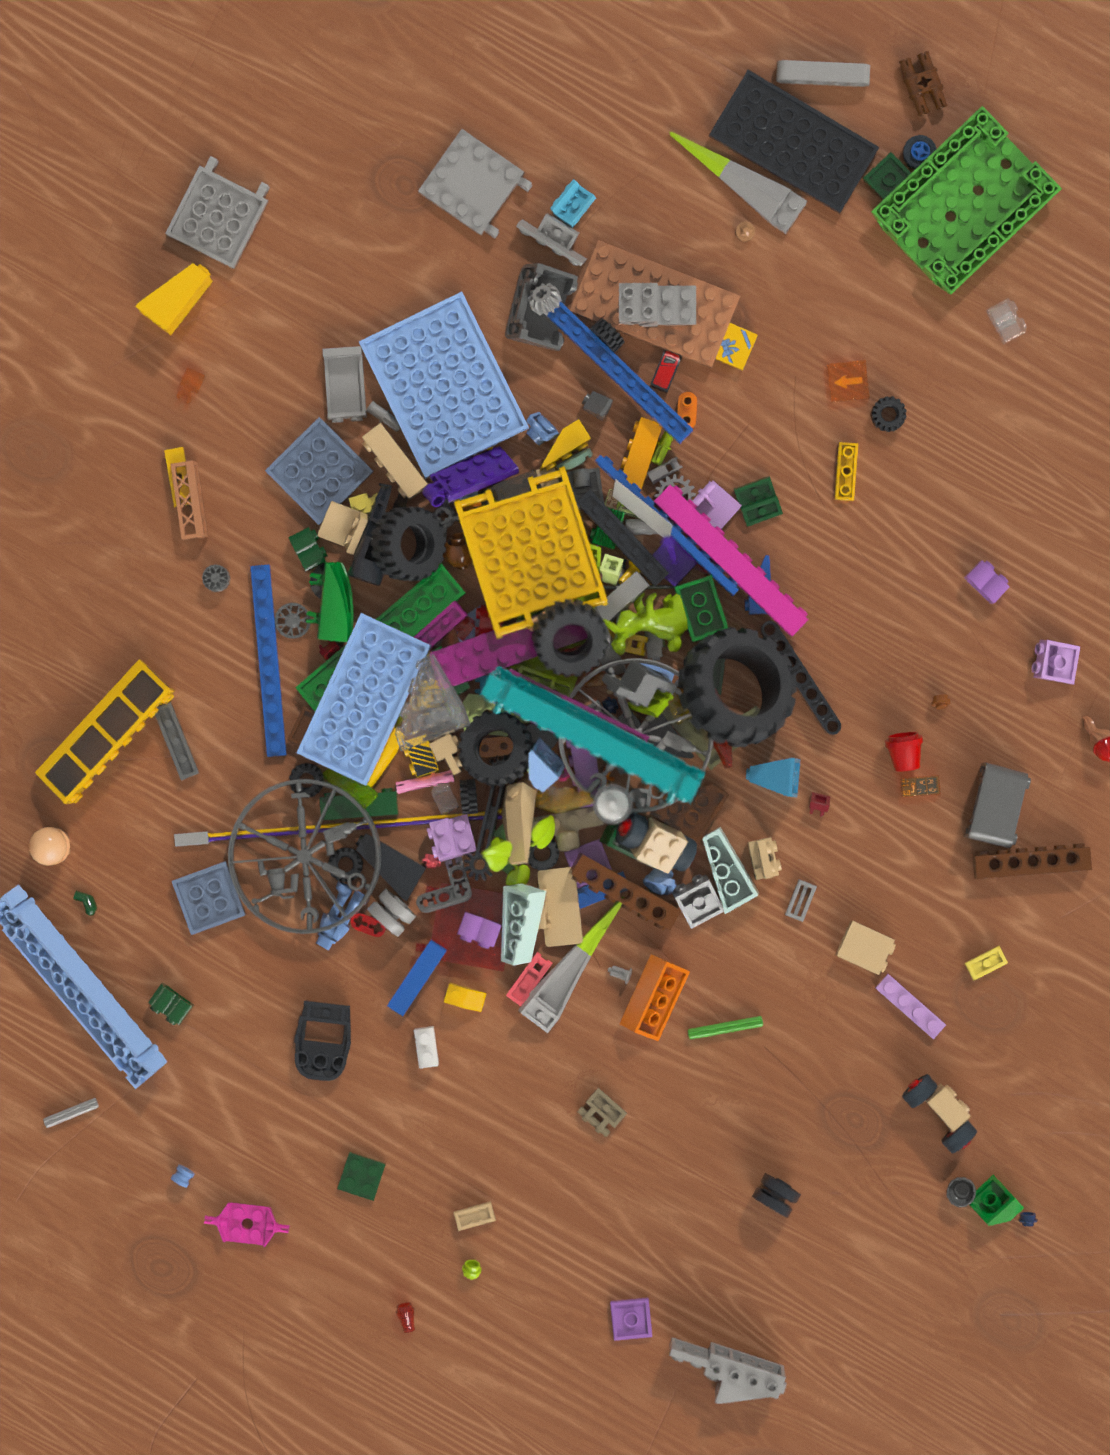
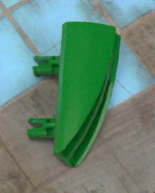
M325 562L324 575L311 573L309 576L317 579V581H309L310 585L322 586L320 613L308 611L306 615L314 617V619H306V622L319 624L317 639L348 642L353 631V598L349 577L342 562Z

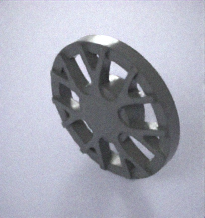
M287 603L280 607L275 615V626L278 632L284 637L291 639L303 636L309 630L311 624L307 623L305 619H311V617L307 615V617L300 619L299 614L303 611L307 613L308 610L298 603ZM292 606H298L296 614L292 613ZM284 608L289 611L287 616H284L281 612ZM278 618H285V624H278ZM301 621L307 623L306 629L299 627ZM286 625L290 628L287 634L282 632ZM297 627L299 635L294 636L292 628Z

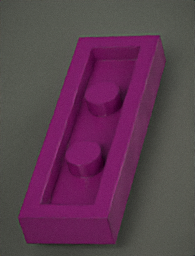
M453 601L414 638L431 645L432 648L468 615L456 601Z

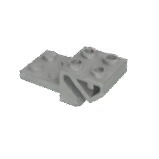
M619 283V324H639L642 327L696 325V286H658V283Z

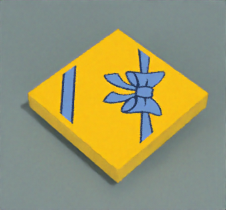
M730 323L717 353L716 360L743 371L758 335Z

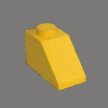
M450 982L444 1003L481 1012L487 993Z

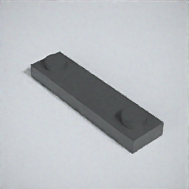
M172 702L157 707L159 711L155 716L180 779L184 780L199 774Z

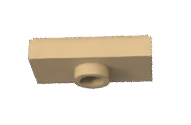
M491 1201L454 1211L458 1231L496 1221Z

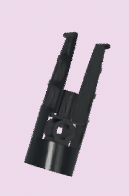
M379 483L381 488L368 515L367 524L347 574L355 579L376 586L381 585L384 573L380 570L382 567H377L375 563L376 558L372 556L373 546H371V540H373L372 532L373 529L377 528L376 523L378 519H382V515L386 511L392 485ZM399 493L392 509L406 507L408 497L403 498Z

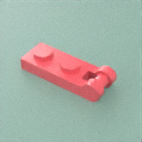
M536 952L531 962H529L506 994L508 998L519 1006L523 1005L530 996L529 993L537 986L552 965V962L542 958L539 952ZM536 963L542 966L540 971L533 968Z

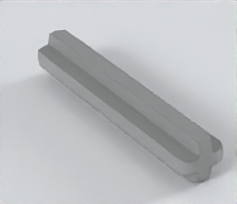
M93 1098L48 1116L43 1121L46 1128L94 1110L99 1107L97 1099Z

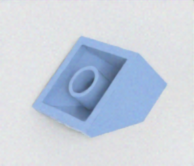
M538 738L529 752V779L532 785L543 793L559 779L565 766L557 754L541 738Z

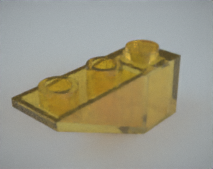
M552 784L543 793L538 789L535 799L536 808L555 814L593 804L594 801L589 792L580 790L577 793L574 792L575 789L565 786L563 789H560L556 784Z

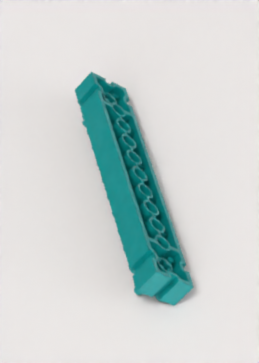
M500 666L490 674L481 693L488 702H496L492 710L494 713L499 714L502 708L508 712L513 711L519 714V717L523 720H531L537 723L536 725L539 728L554 732L556 737L560 739L566 738L571 741L572 745L589 750L591 755L595 757L601 756L610 765H618L624 768L623 770L630 775L635 774L641 777V780L645 783H653L659 786L658 788L661 791L669 793L666 798L668 803H673L675 797L683 802H691L706 773L694 766L685 764V761L524 678L513 675L512 672Z

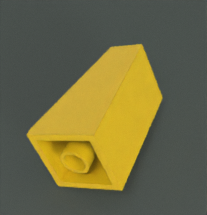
M192 263L140 301L135 307L169 335H172L213 282L210 278L211 274L201 264L196 266Z

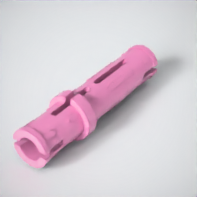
M451 770L436 774L432 772L431 775L396 782L397 792L400 794L431 786L435 788L439 784L454 782V775Z

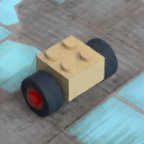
M630 812L629 816L619 823L617 828L616 840L619 844L630 848L637 860L669 874L672 868L678 871H685L695 858L697 852L695 840L655 819L649 818L647 820L638 813Z
M928 1074L923 1075L908 1085V1088L902 1095L903 1099L911 1108H915L925 1101L950 1128L949 1132L943 1137L942 1143L951 1153L966 1148L977 1134L976 1128L967 1120L971 1117L968 1114L970 1109L963 1101L955 1099L957 1094L950 1086H943L941 1083L937 1085Z

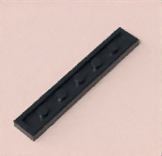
M591 489L576 502L654 587L669 574Z

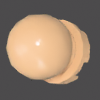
M41 828L30 838L29 852L32 858L39 864L46 866L59 864L70 853V839L60 828Z

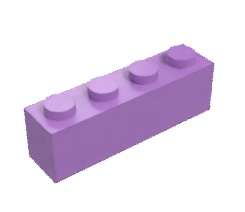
M566 740L567 748H571L572 755L568 756L570 767H574V776L587 789L598 779L595 777L590 780L593 774L598 773L596 757L591 755L589 750L583 747L578 748L572 745L571 741ZM577 787L578 793H575L576 805L580 804L581 809L593 807V800ZM595 789L591 794L596 796L598 791Z

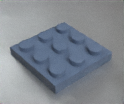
M227 861L172 881L191 935L246 915L240 897L233 885Z

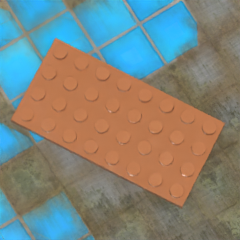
M598 240L570 311L594 322L603 318L619 332L712 368L739 302L740 295ZM619 283H658V286H696V325L642 327L639 324H619Z

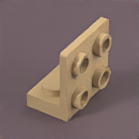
M331 501L317 535L346 547V552L354 555L368 521L367 514Z

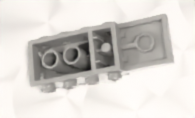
M673 1337L671 1338L669 1356H672V1359L683 1362V1360L690 1362L692 1366L697 1368L703 1366L704 1375L712 1381L718 1380L715 1388V1403L721 1404L767 1397L778 1399L780 1393L783 1394L785 1391L786 1377L783 1365L713 1342L710 1343L709 1349Z

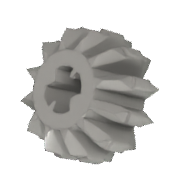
M543 282L540 287L535 286V290L530 291L531 296L528 297L531 309L539 315L544 313L546 316L549 312H554L555 308H559V302L562 300L560 292L551 283L546 285Z

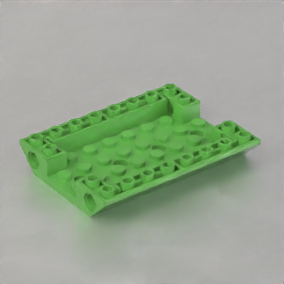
M983 106L871 211L882 230L935 285L950 295L1062 189L1036 161L1032 164L1008 139L1007 135L1009 133ZM1006 159L1010 162L1011 167L1003 169L1000 162ZM973 187H982L983 194L975 195ZM953 212L956 216L955 221H947L945 214ZM920 238H925L928 241L926 248L919 247L918 240Z

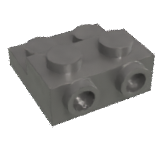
M706 874L694 876L692 882L687 885L684 883L676 886L675 891L672 892L691 929L724 912L723 906Z

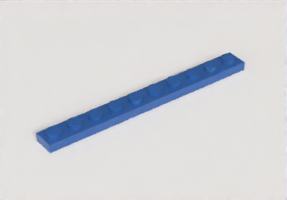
M559 302L560 307L555 308L554 312H549L547 317L675 441L681 444L693 432V428L562 302Z
M600 455L595 460V463L614 481L616 479L665 520L669 518L663 510L658 511L654 507L655 502L647 496L645 498L640 493L642 490L634 482L630 484L626 480L628 476L621 469L617 471L612 466L614 463L609 457ZM674 523L670 536L733 596L739 590L737 582L731 577H725L722 574L724 570L717 563L713 565L709 561L711 557L704 550L700 552L695 547L697 545L696 542L689 536L686 538L682 535L683 530Z
M270 564L250 566L267 757L287 755L271 568Z

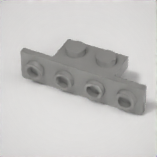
M547 213L544 216L538 229L524 220H521L516 225L522 234L530 235L540 245H547L552 248L555 254L565 256L571 264L582 266L587 259L571 249L580 233Z

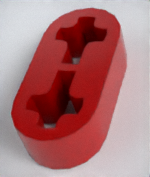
M357 913L351 918V926L368 935L380 937L386 931V927L381 924L382 932L374 933L375 929L369 927V925H377L380 922L376 918L364 913ZM361 916L363 917L362 921L368 924L367 926L361 924L357 927L354 919H358Z

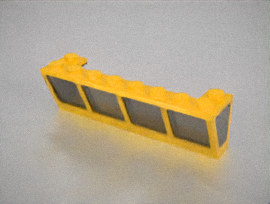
M139 659L35 773L65 804H76L83 797L82 792L93 783L92 778L96 773L100 775L106 769L105 764L108 760L113 761L120 753L118 751L122 745L127 746L133 739L131 735L135 731L139 732L146 725L144 721L148 717L152 718L159 711L157 709L159 705L167 704L174 698L173 693L175 690L146 663Z

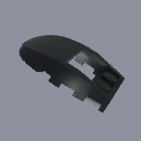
M305 1000L294 1039L296 1068L302 1076L308 1079L334 1080L345 1069L351 1045L350 1005ZM307 1021L345 1025L343 1043L305 1040Z

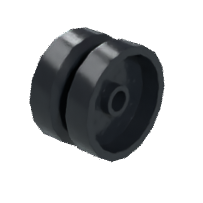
M765 1173L760 1182L769 1190L756 1188L752 1197L773 1211L788 1218L793 1209L786 1203L785 1199L791 1203H797L801 1194L781 1179L774 1178Z

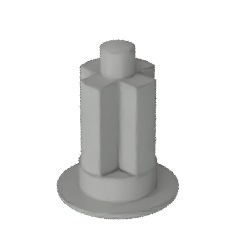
M613 966L608 968V972H611L610 976L624 980L626 985L631 978L632 968L628 971Z

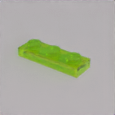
M328 768L323 773V777L327 781L349 793L364 809L378 797V793L370 786H365Z

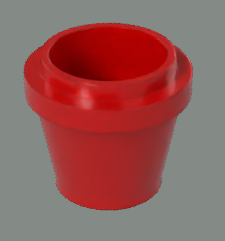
M902 732L889 735L888 739L884 742L885 747L888 748L895 771L902 772L919 769L923 736L919 735L918 732Z

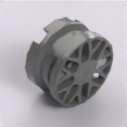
M210 565L203 572V584L211 591L221 592L229 586L230 574L221 565Z

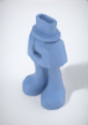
M338 881L336 884L338 891L337 901L343 907L353 890L349 885ZM357 890L354 891L345 909L347 915L362 901L365 896L363 893ZM335 904L329 913H323L319 928L331 925L344 918L343 916L341 918L337 917L340 911ZM350 919L332 929L319 932L316 944L329 950L332 944H336V941H339L349 931L350 926L348 923Z

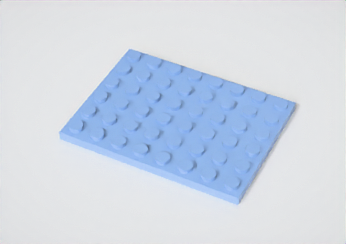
M462 292L359 341L425 479L430 477V474L455 465L529 429Z

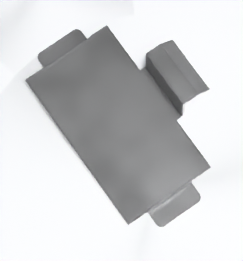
M644 631L645 637H648V642L646 643L648 659L652 658L653 661L660 660V657H663L662 648L666 647L665 639H660L652 633Z

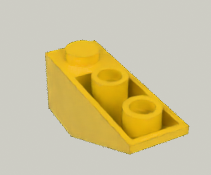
M579 419L562 429L539 468L540 471L544 469L547 471L551 470L557 465L555 462L560 459L565 461L573 456V451L578 449L580 452L589 446L588 442L591 437Z

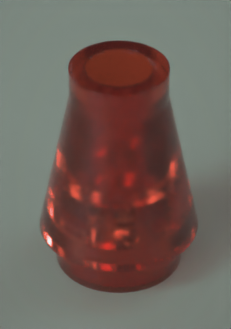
M405 1302L397 1305L396 1314L404 1333L413 1332L415 1326L412 1303Z

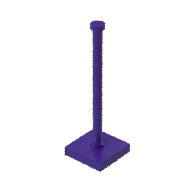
M666 536L662 541L663 544L652 556L669 573L665 579L676 587L698 562L671 536Z

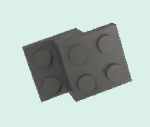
M631 660L621 680L606 673L602 679L607 685L606 688L614 692L613 695L623 700L626 697L630 699L629 702L636 706L642 704L647 707L657 689L664 693L666 691L674 693L677 688L663 673Z

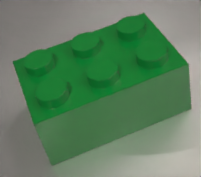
M711 575L674 587L675 594L680 595L691 643L703 640L720 629L728 628Z

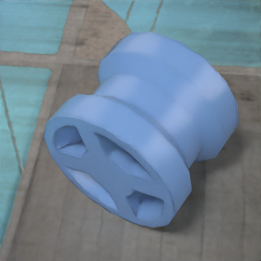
M178 1165L176 1168L177 1172L171 1176V1180L187 1188L189 1185L188 1181L190 1178H193L195 1173L185 1166Z

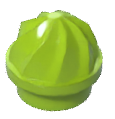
M467 1260L462 1266L464 1276L470 1280L478 1278L481 1273L480 1263L476 1260Z

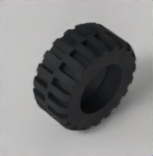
M420 507L393 508L389 512L384 513L382 519H378L376 523L377 528L373 529L372 535L374 537L371 540V546H373L372 556L376 558L375 563L377 567H382L380 569L381 572L392 579L408 581L422 580L431 576V572H436L439 568L438 564H441L443 561L442 555L446 551V547H444L446 537L443 536L442 532L444 530L442 525L438 524L440 522L437 517H432L433 514L430 511ZM407 527L413 531L416 537V550L409 561L401 551V537Z
M565 599V603H560V601L554 602L555 606L551 608L548 605L544 608L545 613H540L537 616L538 623L535 622L533 625L532 640L537 656L543 662L544 667L548 670L552 669L553 673L557 675L563 673L564 677H570L571 674H574L576 677L581 676L583 671H586V673L592 671L590 667L593 665L597 667L600 664L599 658H604L606 654L604 649L608 648L609 642L607 638L609 636L606 626L596 609L594 610L588 603L584 605L581 600L576 599L575 602H572L571 599ZM568 624L584 626L587 629L588 635L580 648L571 652H562L555 649L552 643L553 637L561 627Z
M485 711L482 712V716H474L472 718L474 721L470 724L467 722L464 726L466 730L461 732L459 736L461 742H458V749L460 750L458 755L463 763L462 766L472 777L489 786H505V783L512 784L515 782L514 779L524 776V770L529 769V752L534 743L531 740V733L518 718L505 711L499 714ZM492 732H505L513 741V751L509 759L498 766H490L484 763L479 755L482 740Z

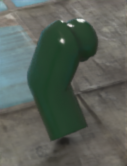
M76 890L73 900L83 902L86 909L85 913L89 916L94 915L97 910L94 897Z

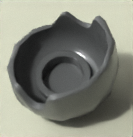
M956 1177L949 1183L946 1195L954 1206L966 1207L974 1201L976 1187L970 1179Z

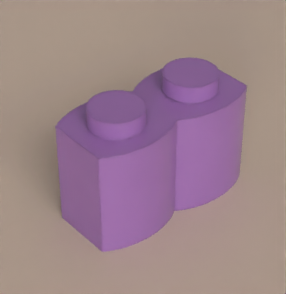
M981 560L964 578L990 604H994L1009 588L1008 580L1001 574L998 576L993 571L995 568L990 562Z
M465 912L457 934L461 935L460 939L471 943V940L479 942V946L489 949L490 946L494 947L502 925Z

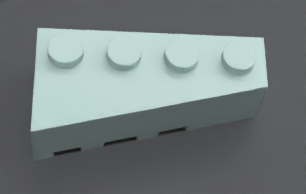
M719 827L705 835L703 842L724 913L727 914L758 896L759 891L722 828Z
M521 883L503 886L502 962L511 965L531 962L546 891Z

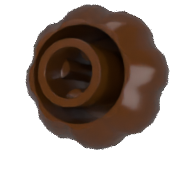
M464 533L451 535L444 544L446 551L442 555L443 559L449 565L457 567L459 570L467 569L468 565L472 564L473 561Z

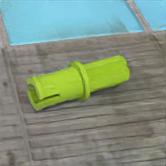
M664 431L660 442H657L658 446L651 459V462L656 465H662L667 451L671 449L670 445L673 438L666 431Z

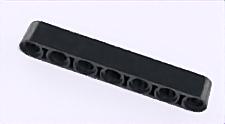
M765 622L760 628L762 637L768 636L774 642L782 641L785 644V648L783 651L778 652L781 655L786 653L787 657L795 659V665L789 668L790 675H795V677L798 673L805 675L806 680L804 683L796 681L797 691L821 728L828 735L838 734L841 730L840 720L775 622ZM772 625L774 627V634L767 635L764 631L765 626ZM808 689H813L816 692V697L813 700L808 699L806 696ZM819 705H824L827 709L824 716H820L817 713ZM829 721H834L837 724V729L834 732L829 731L827 728Z

